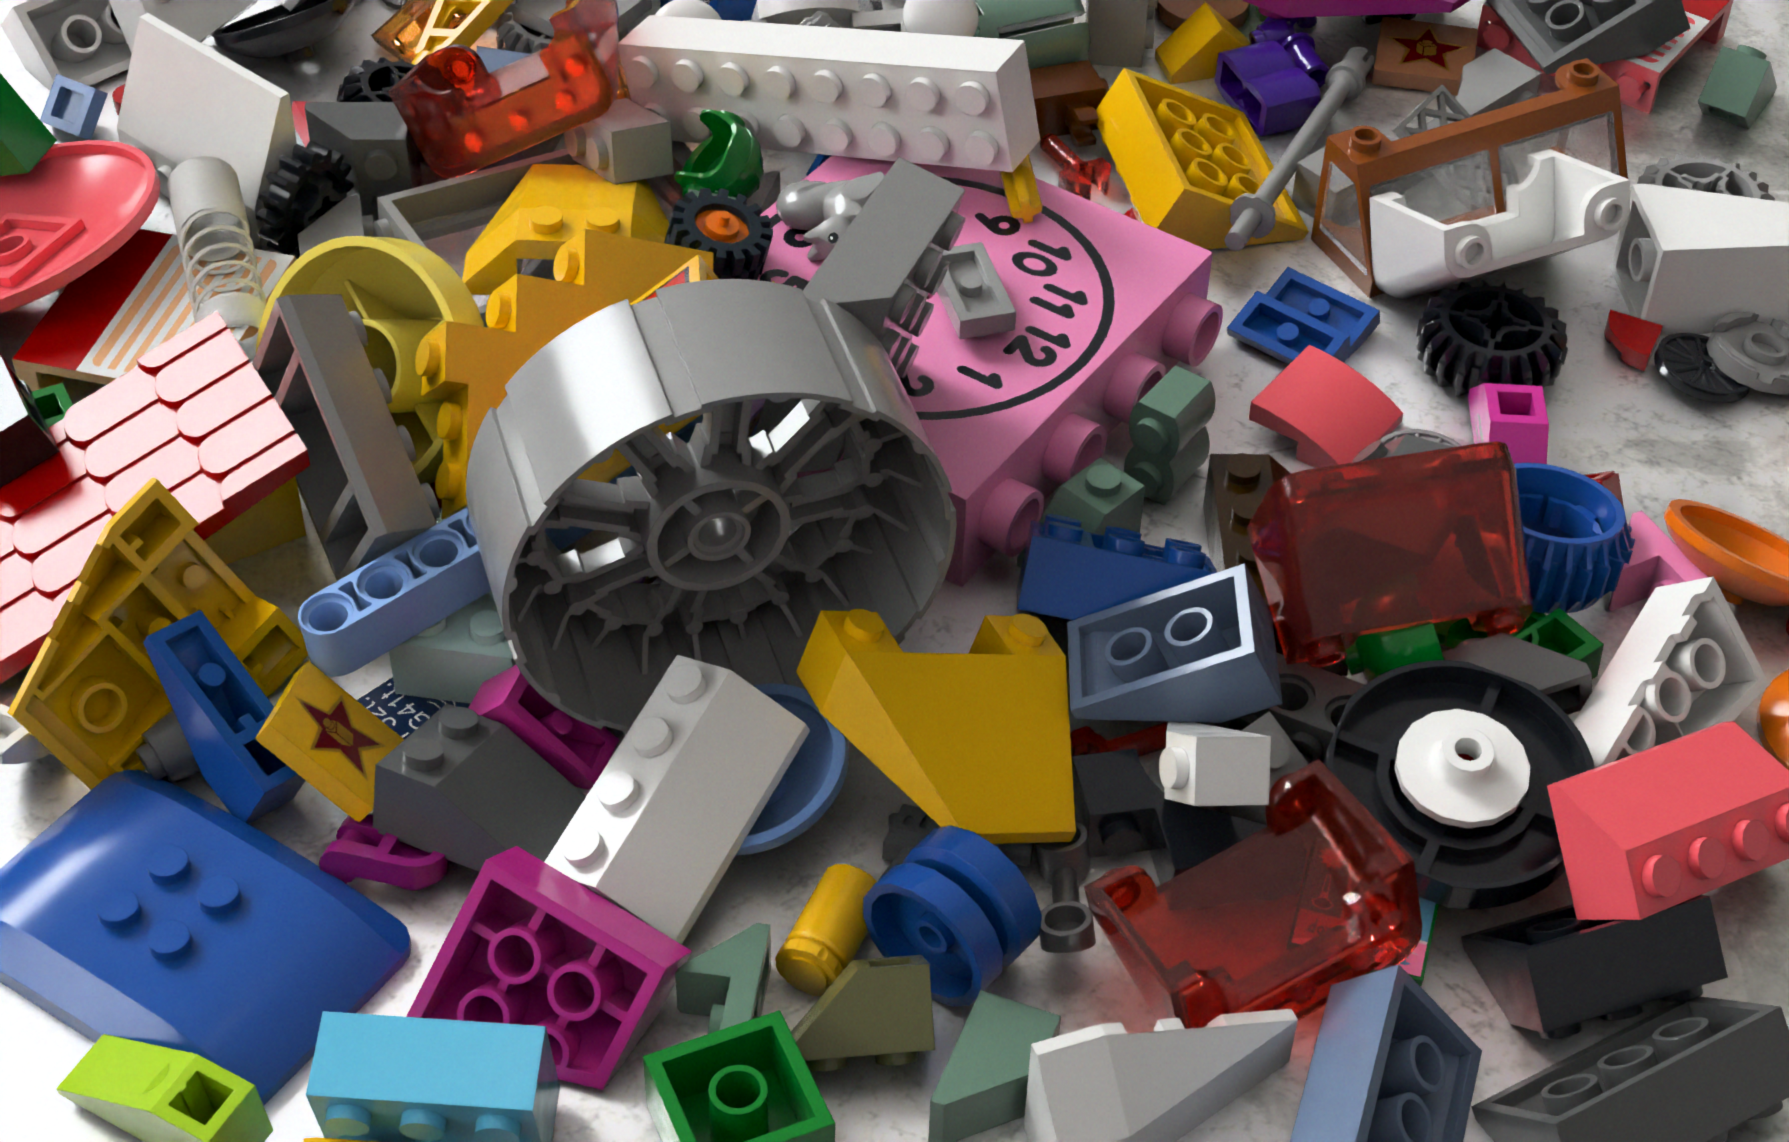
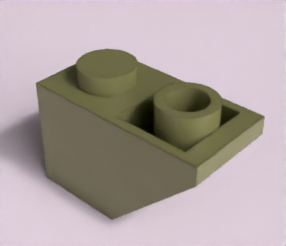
M923 955L852 960L791 1031L809 1070H838L848 1066L847 1057L875 1055L876 1064L879 1065L909 1064L918 1061V1051L935 1050L930 967Z

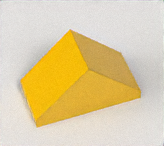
M1205 2L1155 49V59L1170 84L1215 78L1219 52L1251 44L1244 34Z

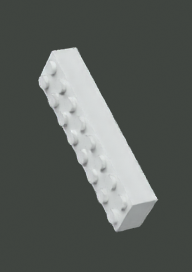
M649 15L617 44L631 101L671 122L672 141L702 143L713 135L710 129L700 121L699 116L705 109L729 111L738 115L745 122V128L758 139L761 149L886 161H896L898 157H901L911 163L1013 172L1040 141L1025 40Z

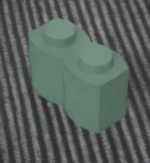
M1177 365L1133 407L1129 417V434L1133 447L1127 453L1124 463V472L1145 485L1144 496L1163 506L1205 463L1210 448L1209 435L1205 425L1212 418L1216 403L1214 388L1210 380Z

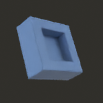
M56 74L40 120L47 125L86 140H91L108 93Z

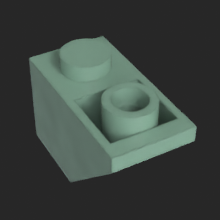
M1738 45L1736 50L1722 46L1698 99L1702 114L1750 129L1777 89L1771 62L1765 60L1767 55L1758 49L1746 45Z

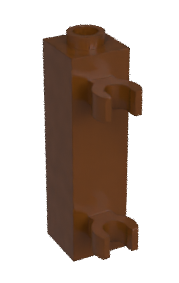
M1084 60L1029 69L1040 139L1070 134L1071 140L1077 148L1096 145L1097 139L1092 132L1093 130H1099L1096 125L1099 119L1096 109L1109 91V86L1104 78L1099 77L1090 61Z

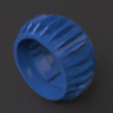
M1540 463L1508 464L1490 471L1483 478L1479 489L1451 532V536L1455 537L1453 548L1458 550L1466 575L1477 587L1495 599L1511 606L1548 614L1558 608H1561L1565 613L1578 612L1594 605L1609 591L1614 592L1624 563L1629 564L1633 552L1631 549L1635 543V539L1631 538L1630 532L1632 528L1627 524L1624 508L1612 492L1585 475L1562 467Z

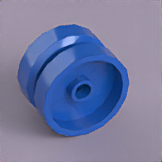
M952 825L934 828L909 852L903 860V864L893 866L871 887L863 898V918L870 937L882 956L885 958L923 955L930 967L932 1000L951 1007L971 1005L976 1000L980 990L985 991L1002 973V967H1009L1040 935L1042 914L1035 893L1019 868L997 846L973 831Z

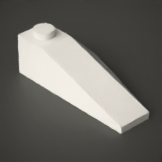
M1292 1009L1219 1015L1210 1021L1206 1027L1185 1029L1180 1018L1159 1019L1153 1028V1032L1127 1033L1122 1022L1103 1023L1032 1043L1023 1129L1029 1142H1176L1290 1061L1298 1019Z

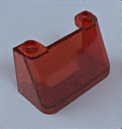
M567 0L565 9L554 13L549 18L554 28V37L549 45L538 52L491 73L488 72L477 52L466 45H449L426 55L388 93L430 168L445 178L470 174L606 113L618 95L619 9L616 0Z
M1503 442L1477 443L1292 473L1279 479L1268 489L1246 528L1286 665L1309 661L1311 667L1329 666L1343 660L1347 656L1346 649L1351 647L1360 635L1462 618H1469L1471 627L1476 631H1486L1488 637L1500 633L1509 635L1522 629L1525 625L1524 621L1533 611L1516 468L1509 448Z
M1319 759L1294 773L1284 775L1275 782L1269 793V805H1265L1266 828L1156 887L1149 874L1143 868L1136 865L1109 870L1099 879L1084 886L1089 909L1157 1021L1159 1019L1180 1018L1185 1029L1203 1028L1221 1014L1292 1009L1299 1021L1326 1006L1332 984L1398 965L1417 947L1422 936V919L1414 859Z

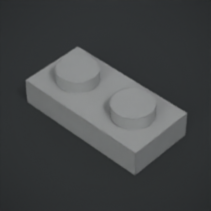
M983 243L953 246L950 251L944 250L941 258L950 262L937 292L958 338L983 337L989 334L1015 330V308Z

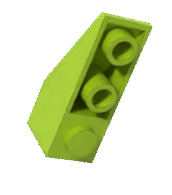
M103 1034L56 1088L59 1095L144 1142H265L274 1131L254 1084L198 1054Z

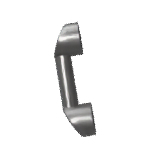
M1076 821V833L1071 842L1035 843L1040 875L1048 884L1052 885L1053 904L1041 911L1042 921L1039 935L1041 949L1050 953L1079 952L1093 947L1096 943L1092 911L1089 907L1080 903L1079 883L1085 879L1090 869L1088 834L1086 828Z

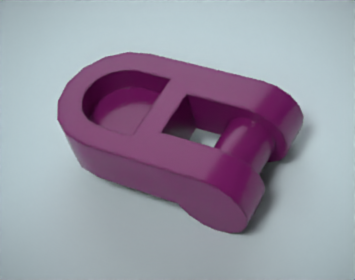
M369 814L360 823L348 815L337 830V840L332 841L327 846L319 860L320 870L337 877L346 884L358 877L413 891L425 889L439 882L446 875L448 860L445 859V854L437 851L432 853L398 841L397 836L387 832L385 835L379 834V829L373 828V815Z

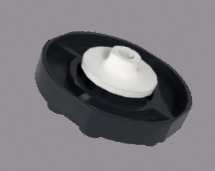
M1453 660L1426 661L1401 666L1385 672L1361 687L1348 700L1326 751L1321 771V792L1328 820L1341 844L1356 862L1380 882L1448 908L1486 909L1512 904L1531 897L1547 888L1565 872L1566 869L1547 785L1589 771L1595 767L1589 748L1573 721L1553 700L1533 685L1470 662Z

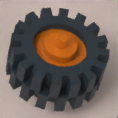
M710 188L700 189L698 197L691 191L684 195L683 201L678 199L672 210L664 243L713 252V272L719 279L757 280L759 274H762L773 237V229H770V218L768 215L760 216L762 208L757 203L747 207L746 201L748 197L738 194L735 200L728 198L729 190L720 188L717 196H712Z

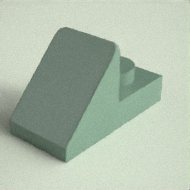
M756 923L679 967L675 973L677 1009L679 1012L710 1016L708 1034L760 1017L771 971L770 924Z

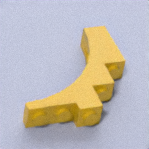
M585 228L561 245L557 251L553 267L555 280L516 274L493 291L486 306V323L488 327L445 321L423 337L418 345L415 357L416 373L422 376L421 397L444 400L437 418V433L439 438L443 439V462L438 468L435 481L436 495L439 499H442L441 519H447L467 507V468L471 449L480 425L490 407L498 409L507 395L505 385L534 354L559 334L588 316L627 298L629 304L633 303L698 254L713 271V252Z

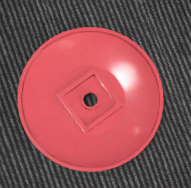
M105 140L73 141L53 144L29 173L0 176V314L30 304L78 279L116 252L141 228L152 213L160 194V179L148 155L136 147L120 142Z

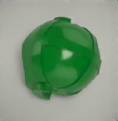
M703 110L699 116L700 121L710 129L713 135L699 144L685 162L682 172L677 171L675 173V181L681 185L683 190L682 196L684 197L689 189L700 191L703 188H710L711 193L718 194L720 188L729 190L728 196L736 198L738 194L748 198L751 197L759 189L764 175L763 157L758 139L745 128V122L738 115L723 110Z

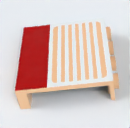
M139 229L122 247L107 259L69 283L12 358L16 376L20 380H24L32 392L59 384L65 377L107 385L137 367V358L194 325L193 309L189 298L190 291L187 288L186 273L183 268L177 235ZM254 249L253 254L256 256L258 264L257 271L261 275V289L265 293L267 304L277 282L296 260L293 255ZM241 250L238 254L226 260L243 261L247 254ZM198 260L196 264H198L202 268H206L211 264L220 261L208 262ZM227 264L215 267L212 270H227L237 265ZM242 267L229 274L213 275L206 273L200 281L210 286L217 281L228 278L246 279L251 271ZM193 268L192 274L196 278L200 271ZM255 276L251 280L254 283H256ZM231 282L219 285L217 288L232 287L239 283ZM246 284L234 291L252 295L254 288ZM197 285L196 292L200 295L204 289ZM210 291L204 299L207 301L218 294L227 292ZM248 325L228 328L237 341L253 337L259 330L254 326Z

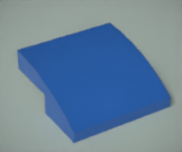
M1287 267L1266 294L1259 291L1254 293L1227 327V335L1288 365L1308 345L1314 346L1345 362L1380 324V310Z

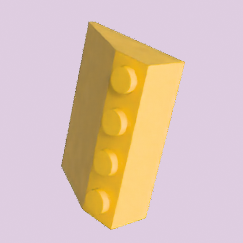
M1123 68L1096 109L1099 118L1096 125L1102 135V142L1107 146L1116 164V171L1122 177L1131 195L1130 200L1137 208L1143 223L1207 250L1228 248L1224 240L1232 228L1230 223V206L1238 196L1244 193L1255 194L1274 168L1246 115L1240 110ZM1286 188L1283 189L1273 204L1276 211V223L1273 229L1262 238L1251 237L1245 246L1303 240L1309 233Z

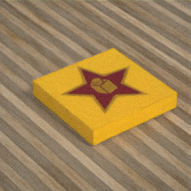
M307 661L293 675L255 737L267 750L359 823L374 808L375 765L404 741L401 736L310 661Z

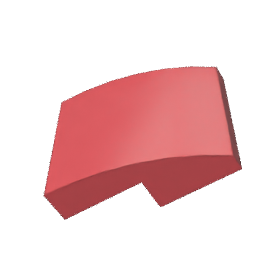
M1308 345L1251 401L1249 420L1298 441L1297 460L1341 480L1352 474L1356 468L1352 463L1356 455L1371 443L1392 433L1402 422L1403 412L1376 385L1344 362L1311 345Z

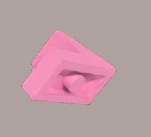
M1641 510L1633 513L1629 526H1631L1632 531L1630 534L1631 538L1635 539L1634 546L1631 549L1633 552L1629 564L1624 563L1616 590L1611 593L1608 609L1614 611L1645 598L1649 599L1656 587L1708 578V576L1697 568L1680 551L1678 546Z

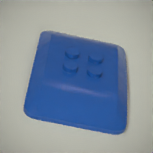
M142 770L120 771L101 781L0 868V982L93 1043H96L103 1034L198 1054L254 1084L263 1106L314 1056L322 1012L357 1013L405 964L411 952L412 945L407 927L399 919L337 877L320 870V867L248 823L166 780H155L151 774Z

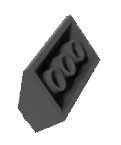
M1701 996L1690 1000L1678 1001L1471 1106L1476 1121L1494 1142H1723L1729 1136L1727 1130L1746 1120L1761 1119L1776 1114L1783 1108L1782 1101L1789 1098V1029L1781 1006Z

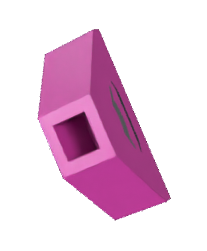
M1484 383L1469 390L1468 403L1475 453L1487 456L1493 464L1490 471L1515 463L1547 464L1549 422L1542 386Z

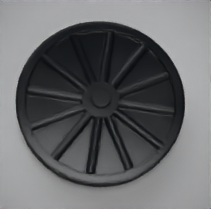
M1676 333L1666 336L1660 341L1658 349L1654 354L1655 366L1662 377L1680 391L1698 399L1717 403L1739 401L1749 393L1750 387L1738 383L1715 365L1706 347L1709 339L1708 336L1694 333Z

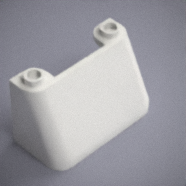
M1548 149L1528 155V165L1533 168L1528 178L1521 185L1512 184L1506 186V212L1477 220L1445 225L1421 212L1409 209L1406 205L1405 196L1391 191L1369 197L1372 270L1375 284L1381 291L1398 299H1406L1457 285L1461 282L1475 280L1542 261L1609 238L1624 226L1628 218L1630 180Z

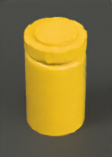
M835 864L826 869L775 957L777 971L791 986L813 996H822L854 959L868 933L863 918V898L877 882L870 874L848 864Z

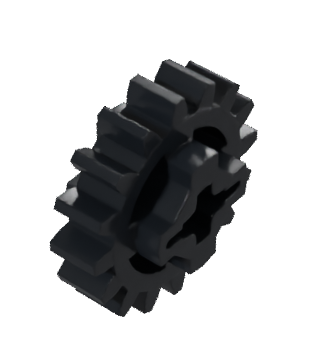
M309 141L307 147L299 144L294 145L291 159L284 155L279 157L280 167L278 173L268 172L266 176L268 182L271 183L269 190L260 192L258 199L263 201L264 208L256 214V220L265 223L258 234L260 237L268 240V247L282 254L293 255L296 259L300 257L298 234L345 199L347 193L354 188V183L346 179L352 168L350 164L343 162L344 155L314 141Z

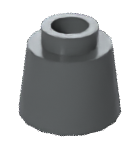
M173 710L141 735L145 744L135 749V752L146 771L155 780H161L166 777L174 784L201 772Z

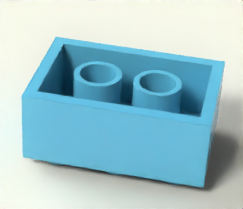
M323 1011L306 1097L324 1138L377 1142H552L560 1084L546 1026Z

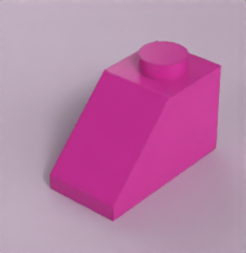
M517 665L483 682L468 707L480 716L504 724L575 787L586 790L593 787L619 742V739L606 727L603 726L600 729L586 724L549 703L528 683Z

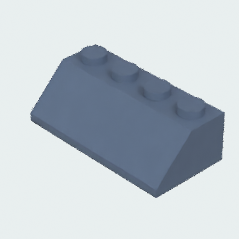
M1399 964L1332 984L1290 1142H1463L1482 1050Z

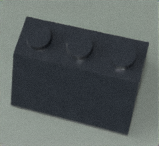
M1705 895L1697 896L1641 920H1577L1574 905L1571 904L1461 936L1464 951L1510 1024L1538 1031L1540 1038L1557 1039L1577 1034L1582 1030L1580 1022L1599 1016L1603 1020H1621L1637 1016L1643 1012L1642 1003L1658 998L1665 1002L1690 1000L1703 994L1702 985L1728 978L1710 896Z

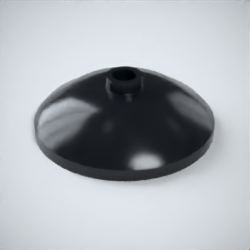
M307 0L291 11L280 4L233 22L217 30L212 36L215 44L228 52L252 58H271L284 55L287 63L296 62L315 54L312 45L322 41L338 29L352 10L355 0Z

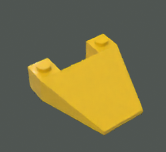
M864 609L820 611L797 667L796 674L819 712L940 827L952 825L973 831L992 844L1072 841L1076 833L1066 655L1038 616L1022 613L1014 616L985 615L968 654L915 653L902 651L877 612Z

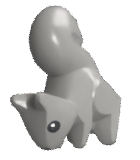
M882 171L857 177L853 180L829 183L803 180L789 184L778 195L776 203L777 214L786 226L798 230H810L803 237L804 241L812 243L807 256L810 261L826 259L885 175Z

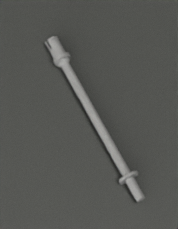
M1358 46L1349 49L1344 55L1342 62L1332 66L1325 78L1327 92L1255 194L1244 193L1238 196L1230 206V223L1232 228L1224 240L1230 250L1240 251L1251 237L1262 238L1273 229L1276 223V211L1273 204L1296 172L1297 162L1307 156L1341 104L1358 98L1363 91L1366 83L1365 78L1373 70L1375 64L1372 54L1367 57L1365 62L1362 60L1368 52L1366 48Z

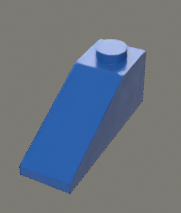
M199 610L146 636L143 644L204 779L229 812L250 824L294 799L306 780L255 739L274 706L203 612Z

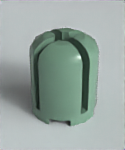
M975 0L979 19L977 30L973 37L1025 40L1029 69L1087 60L1091 43L1089 24L1085 22L1073 24L1074 17H1079L1086 13L1081 0Z

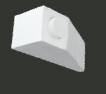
M1168 721L1166 748L1162 751L1159 760V775L1165 787L1164 799L1192 806L1269 805L1271 736L1196 722Z

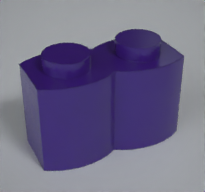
M1274 40L1218 53L1215 84L1228 104L1244 112L1255 134L1258 136H1266L1303 126L1321 100V93L1317 82L1310 78L1302 69L1296 67L1291 53Z

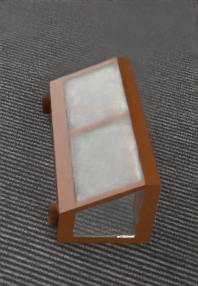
M1585 58L1558 68L1555 74V83L1561 90L1391 141L1378 129L1365 125L1327 136L1311 240L1368 298H1372L1385 292L1376 286L1373 276L1369 197L1391 191L1405 196L1406 205L1409 209L1421 212L1445 225L1477 220L1506 212V186L1512 184L1521 185L1528 178L1533 168L1528 165V155L1548 149L1628 179L1619 84L1604 73L1596 64Z

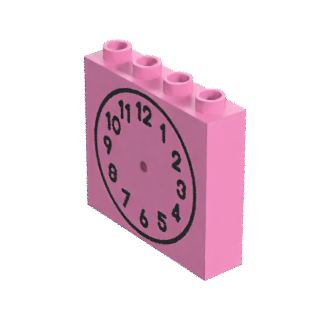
M831 156L803 180L829 183L853 180L857 177L879 171L886 175L895 161ZM913 163L966 189L957 214L966 219L954 246L978 242L983 243L1016 311L1015 330L989 334L983 337L959 339L938 292L934 295L928 293L926 301L934 304V309L919 337L913 335L911 342L918 345L919 350L910 370L904 378L899 376L952 488L948 495L956 509L957 527L954 551L945 579L963 587L996 551L1009 557H1014L1026 547L1031 520L1039 522L1043 514L1044 502L1061 484L1098 458H1102L1107 436L1122 421L1129 424V417L1133 407L1179 361L1192 367H1196L1203 362L1218 337L1223 319V309L1221 305L1207 300L1212 251L1037 178L1035 179L1043 205L1042 212L1033 216V222L1023 223L1022 218H1013L1010 214L1000 171ZM776 201L760 215H768L770 218V229H773V237L762 274H759L757 280L775 281V283L800 288L803 291L825 259L816 261L808 259L807 256L812 243L804 241L803 237L810 230H798L786 226L777 214ZM832 468L797 473V478L829 471Z

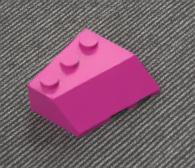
M515 846L485 860L406 1017L546 1026L558 1079L603 1090L609 1085L663 1008L676 983L675 973L677 969L687 962L692 951L522 848Z

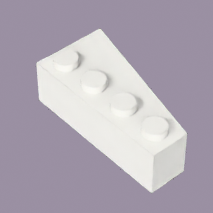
M1714 576L1656 587L1573 722L1589 748L1595 768L1713 725L1734 721L1770 685Z

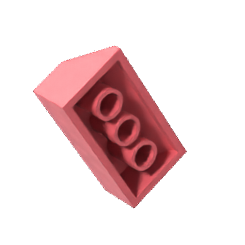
M1734 721L1713 725L1547 785L1577 920H1641L1789 859V770Z

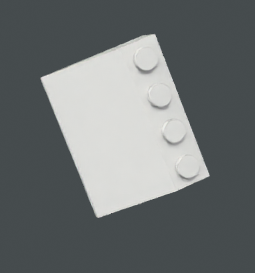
M146 13L140 16L117 123L120 143L136 147L148 155L160 179V192L168 198L167 182L170 173L179 163L191 157L204 155L217 157L229 163L238 176L249 223V236L253 241V247L267 251L270 249L267 246L268 240L260 237L258 234L261 227L265 224L256 220V214L264 208L263 201L258 199L260 192L269 190L271 183L268 182L266 176L268 172L278 173L280 167L279 157L284 155L291 159L294 145L297 144L289 93L153 15Z

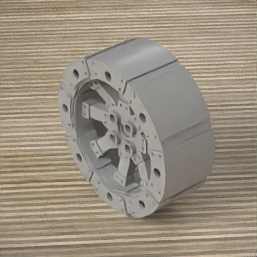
M713 279L676 284L655 289L657 297L632 305L629 304L627 298L588 316L547 343L505 385L507 395L498 409L489 408L475 437L468 462L466 477L468 513L513 660L528 683L544 699L559 710L586 724L600 729L603 726L623 730L624 735H626L677 655L730 669L751 685L776 683L806 689L796 674V670L821 610L850 611L852 609H864L877 612L899 645L905 639L904 634L916 619L921 620L931 606L950 566L956 539V509L948 495V492L952 491L950 482L882 344L860 320L826 298H823L818 303L805 298L800 288L750 279ZM790 398L801 399V402L769 434L762 430L754 436L748 437L752 400L769 399L771 402L779 404L786 402ZM703 414L702 423H696L691 439L687 443L671 432L665 435L658 427L665 423V426H669ZM846 430L842 461L833 463L832 469L829 471L797 478V472L830 439L832 441L835 440ZM616 448L636 469L638 476L617 478L616 484L577 479L579 475L594 463L607 461L613 455V451ZM801 525L789 536V532L793 530L794 526ZM569 526L615 532L618 538L582 554L576 549L562 553L548 538L545 528L569 529ZM658 575L662 579L661 584L632 583L645 576L651 578Z

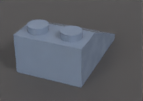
M1245 563L1067 622L1070 707L1075 719L1222 723L1283 704L1272 614Z

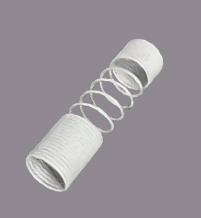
M206 155L191 157L179 163L170 173L167 188L180 253L182 255L183 268L186 273L187 288L190 291L189 298L193 309L194 323L196 324L218 311L227 328L248 325L259 329L266 299L265 293L261 289V275L257 271V258L253 254V241L249 236V223L237 173L229 163L220 158ZM241 250L247 254L243 261L226 260L238 254ZM198 260L208 262L220 261L213 263L206 268H202L201 266L196 264ZM227 264L237 265L227 270H212L215 267ZM242 267L251 271L246 279L228 278L217 281L210 286L200 281L206 273L213 275L229 274ZM193 268L200 271L196 278L192 274ZM254 276H255L256 283H254V282L251 281V280L254 278ZM231 282L239 283L232 287L217 288L219 285ZM246 284L254 288L252 295L234 291ZM197 285L204 289L200 295L196 292ZM210 291L227 292L218 294L207 301L204 299ZM258 332L253 337L238 341L249 358L250 363H253L256 355Z

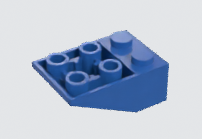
M1046 514L1044 523L1032 520L1030 523L1016 590L1017 609L1075 620L1217 573V570L1211 559L1201 552L1202 546L1192 542L1166 538L1164 547L1145 544V541L1141 540L1142 534L1133 530L1106 526L1104 535L1084 531L1081 528L1082 521L1061 515Z

